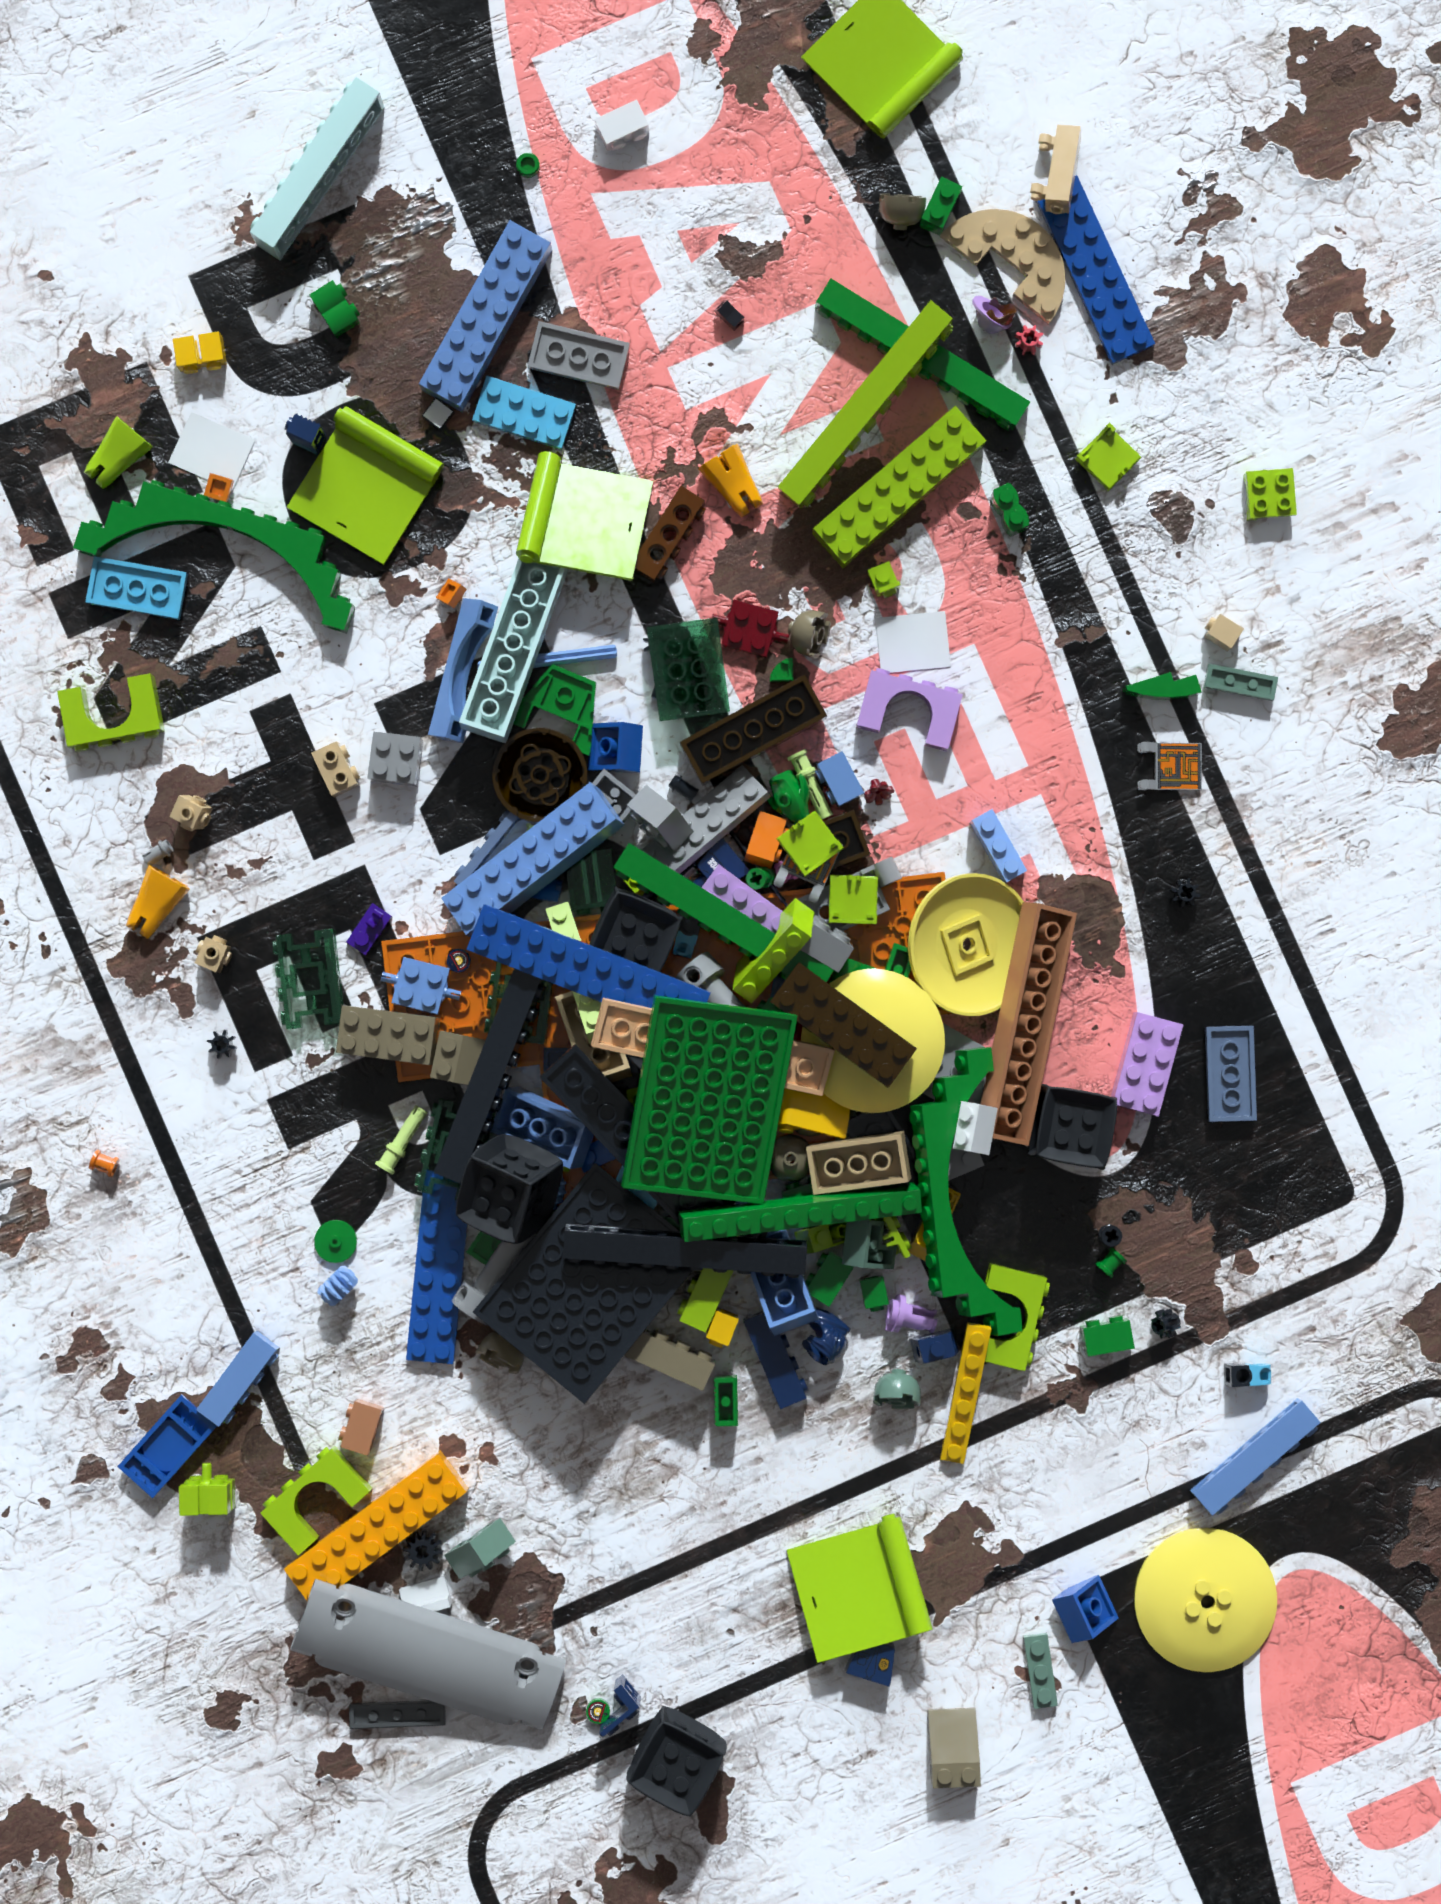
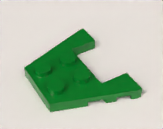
M552 664L533 685V688L526 696L522 698L513 725L525 729L534 707L579 725L573 741L579 747L582 754L590 756L597 683Z

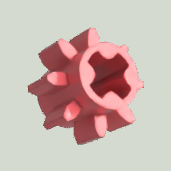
M1024 325L1022 328L1023 333L1016 332L1015 337L1020 340L1015 344V347H1020L1023 350L1022 355L1029 351L1035 355V347L1042 348L1043 343L1039 341L1043 333L1036 331V325L1029 329ZM1028 336L1032 337L1030 344L1026 343Z

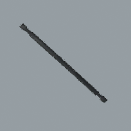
M731 830L729 834L746 855L747 848L734 831ZM753 864L755 868H760V866ZM774 884L771 885L772 891L787 907L788 904Z

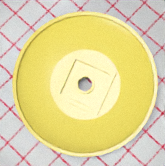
M978 873L961 874L948 878L935 886L924 897L913 916L908 936V956L913 976L917 984L930 996L934 1004L945 1011L963 1016H980L1001 1008L1020 912L1024 902L1018 893L1002 880ZM966 938L971 942V946L967 951L963 948V942Z
M882 969L857 970L829 983V985L915 1046L917 1050L889 1088L882 1085L835 1050L823 1093L843 1107L867 1113L895 1110L919 1097L936 1077L943 1060L945 1048L943 1022L930 996L911 979ZM802 1026L801 1041L830 1047Z
M1207 1527L1193 1528L1170 1536L1156 1546L1148 1555L1137 1576L1134 1590V1608L1143 1635L1153 1649L1163 1658L1187 1670L1216 1672L1232 1668L1244 1662L1265 1642L1275 1621L1277 1590L1268 1564L1250 1543L1225 1530ZM1207 1595L1212 1596L1214 1599V1603L1210 1608H1204L1201 1605L1202 1598Z

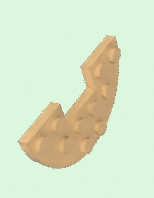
M987 209L965 215L943 231L940 238L975 266L992 249L1026 276L1012 296L1048 325L1050 324L1063 298L1065 269L1056 243L1044 228L1032 219L1017 212L1003 209Z

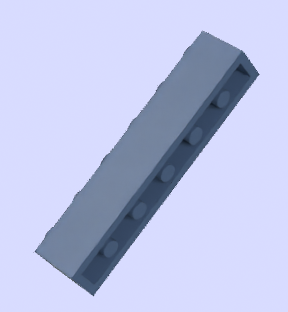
M1296 1398L1190 1491L1212 1516L1215 1513L1219 1515L1228 1507L1227 1503L1233 1498L1238 1499L1245 1493V1487L1251 1482L1253 1484L1258 1482L1264 1476L1263 1472L1267 1468H1273L1278 1465L1282 1460V1455L1287 1451L1289 1453L1294 1451L1300 1445L1299 1441L1304 1436L1309 1437L1314 1434L1318 1429L1317 1425L1321 1422L1302 1400Z

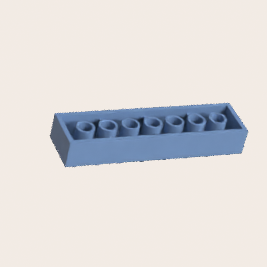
M509 220L420 380L419 386L423 392L434 398L436 397L463 413L552 252L551 242Z
M590 782L441 899L465 935L471 937L484 904L507 913H512L625 824L602 791Z

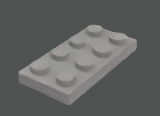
M538 321L528 369L619 390L630 343Z

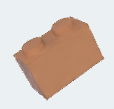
M356 1399L354 1404L350 1403L345 1416L349 1418L347 1427L342 1426L338 1440L342 1441L340 1447L368 1456L372 1449L384 1407L360 1399Z

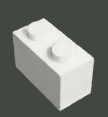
M637 99L594 119L595 127L607 152L612 149L613 151L620 150L626 145L625 143L633 139L634 141H639L646 137L649 132V124Z
M961 1101L953 1149L989 1155L998 1108Z

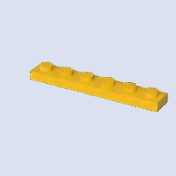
M967 1322L940 1460L964 1464L991 1326Z

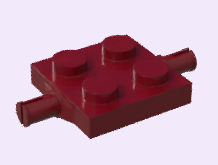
M735 599L726 617L713 613L710 623L724 626L721 646L767 658L769 647L774 640L787 644L790 636L776 631L779 611Z

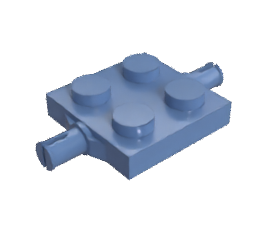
M403 957L402 965L397 975L382 972L384 977H381V982L394 984L395 991L392 1004L438 1015L441 1003L445 997L459 1001L461 991L448 988L447 980L450 968Z

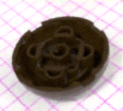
M549 728L526 729L508 739L499 750L493 765V785L499 800L507 810L523 820L539 822L587 785V766L579 747L565 734ZM544 756L551 757L552 763L549 766L542 764ZM522 766L530 768L528 775L525 776L520 773ZM542 772L545 774L543 781L537 779L538 773ZM558 777L561 779L562 783L559 787L552 786L551 781L553 778ZM531 788H539L540 794L537 797H532L530 795Z

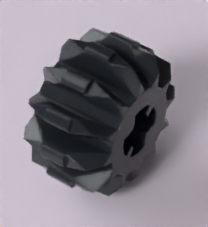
M426 1529L423 1530L422 1537L418 1531H414V1539L407 1537L406 1542L409 1545L403 1546L402 1549L404 1552L409 1553L404 1557V1560H413L410 1564L411 1568L416 1563L419 1564V1571H423L424 1564H426L429 1570L433 1568L432 1562L439 1564L440 1558L437 1555H442L444 1550L436 1548L442 1544V1541H433L436 1533H432L429 1538L427 1537L428 1532ZM423 1545L427 1547L426 1552L428 1555L426 1553L423 1555L418 1553Z

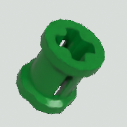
M768 867L751 869L746 876L747 884L752 889L770 887L775 880L773 870Z
M1110 1247V1252L1101 1262H1097L1096 1265L1108 1277L1112 1278L1115 1270L1122 1263L1125 1264L1127 1260L1113 1247Z

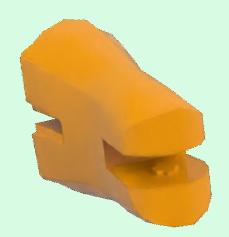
M739 444L732 445L720 453V457L715 456L699 467L698 470L741 518L750 513L742 497L746 496L755 509L763 505L760 493L752 479Z
M149 865L127 919L126 927L134 931L140 925L142 919L145 918L146 922L143 924L139 934L148 939L188 893L190 888L177 879L170 878V875L162 870Z

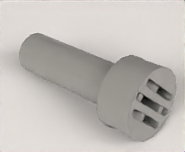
M704 952L694 958L676 976V979L711 992L708 999L709 1003L745 1007L721 981L720 978L725 970L709 952Z
M538 1232L519 1244L501 1241L476 1281L464 1280L451 1300L453 1304L471 1318L487 1325L473 1313V1310Z

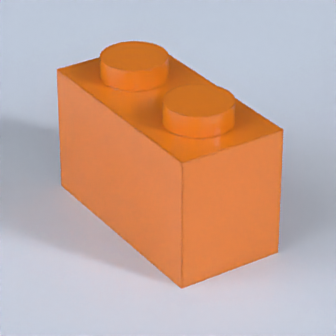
M760 811L744 861L761 867H768L769 869H771L773 862L778 863L782 850L778 849L779 842L776 838L789 830L785 828L787 819Z

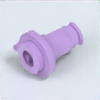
M897 1294L895 1299H890L887 1306L885 1330L898 1333L901 1327L916 1330H929L930 1333H933L938 1319H934V1316L938 1310H928L922 1306L906 1303L905 1295Z

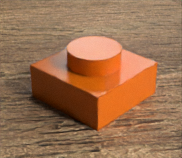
M210 473L204 495L212 499L228 502L234 480Z
M448 578L436 598L442 603L455 608L462 600L467 589Z

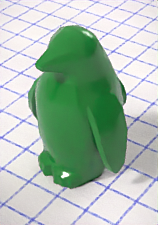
M787 770L770 778L769 784L773 797L771 796L767 801L774 810L784 815L795 825L810 814L808 809L810 788L802 774H799V783L792 771Z

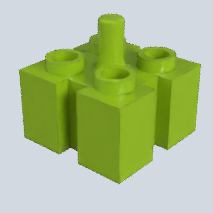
M203 1463L202 1475L190 1476V1479H187L184 1484L179 1486V1516L199 1514L228 1515L235 1508V1479H228V1475H215L212 1479L211 1463Z

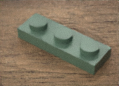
M1208 664L1203 688L1274 701L1278 677Z
M1046 1632L1025 1635L1023 1639L1034 1709L1058 1706L1048 1634Z

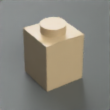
M1219 614L1216 618L1211 617L1204 627L1207 630L1204 637L1228 652L1232 649L1244 628L1224 615Z

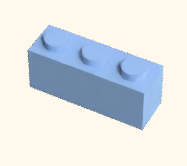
M993 809L969 822L1003 882L1006 883L1027 871Z

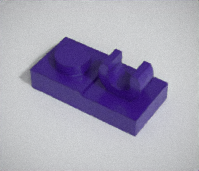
M372 903L346 943L367 956L393 916Z

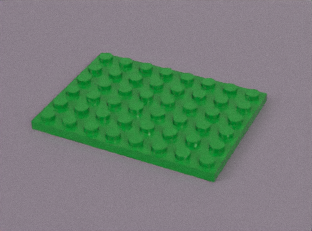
M654 995L621 1186L627 1189L764 1204L797 1015Z

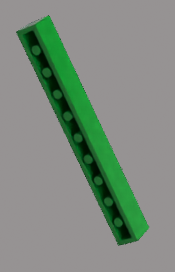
M830 278L815 304L818 314L826 319L831 317L837 321V325L845 331L852 330L858 334L857 337L867 344L869 342L877 346V350L884 355L888 353L909 327ZM940 345L937 346V351L929 360L925 358L922 361V369L917 374L924 380L928 381L931 379L936 382V386L946 393L950 391L957 395L956 398L961 403L973 405L982 416L994 418L997 420L996 423L1006 430L1009 428L1011 430L1015 429L1030 404L1029 400Z
M628 843L613 867L618 870L616 872L617 876L627 882L630 878L638 883L636 886L638 889L647 894L650 891L658 895L656 900L668 907L670 904L675 905L679 908L677 913L687 919H690L692 916L699 920L697 925L708 932L713 929L720 933L718 938L730 945L733 941L740 946L738 950L748 957H751L752 954L759 957L776 934L631 843ZM800 950L781 970L779 976L786 980L796 965L801 963L827 982L834 970Z
M912 1182L765 1200L764 1204L741 1203L678 1211L680 1235L684 1242L922 1213L921 1192L917 1185Z

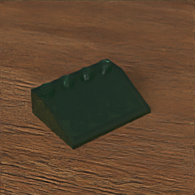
M717 617L647 627L660 722L730 713Z

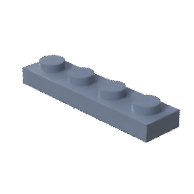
M509 810L502 814L499 818L501 823L496 830L494 828L489 830L484 837L486 842L481 848L477 846L469 855L471 860L466 867L461 865L455 872L454 876L456 879L454 882L457 885L484 864L519 821V817L512 814Z

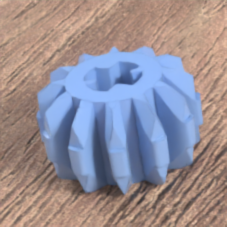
M341 1266L318 1288L317 1293L325 1303L327 1302L330 1306H335L356 1286L358 1278L346 1266Z

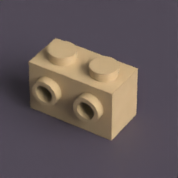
M335 741L311 753L331 796L335 798L360 786L357 780L361 777L355 765L351 767L347 760L351 756L345 744L341 746L338 741Z

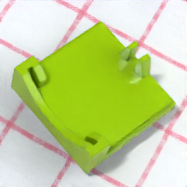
M1110 422L1075 458L1108 492L1142 458L1115 432L1116 428Z
M1293 468L1246 471L1243 474L1247 493V521H1254L1258 518L1297 515Z
M816 811L798 821L797 824L776 838L804 877L844 848Z
M830 875L828 923L877 924L878 877Z
M897 1217L876 1218L875 1220L885 1221L884 1226L889 1231L883 1237L884 1240L891 1238V1241L886 1244L887 1247L896 1245V1255L901 1253L905 1259L910 1257L908 1249L912 1247L903 1231L899 1233L897 1228L901 1227Z

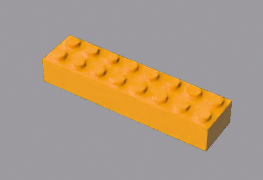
M440 1450L291 1561L284 1568V1571L307 1602L315 1579L334 1584L338 1589L339 1586L345 1584L464 1495L469 1488Z

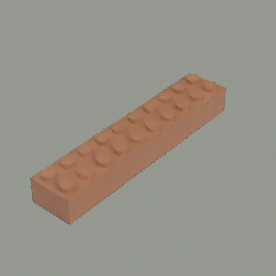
M1022 903L992 1046L994 1071L988 1072L986 1075L981 1099L982 1105L998 1108L992 1137L994 1139L1029 1146L1077 916L1075 912L1040 903Z

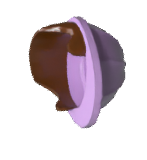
M975 296L972 299V304L976 309L978 325L983 331L995 334L1011 327L1012 320L1017 311L1012 303L1001 305L998 303L997 298L989 300L983 296Z

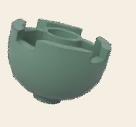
M892 1369L891 1373L883 1375L875 1384L873 1402L878 1406H882V1402L892 1405L891 1409H913L914 1404L921 1406V1389L917 1380L911 1375H907L905 1370Z

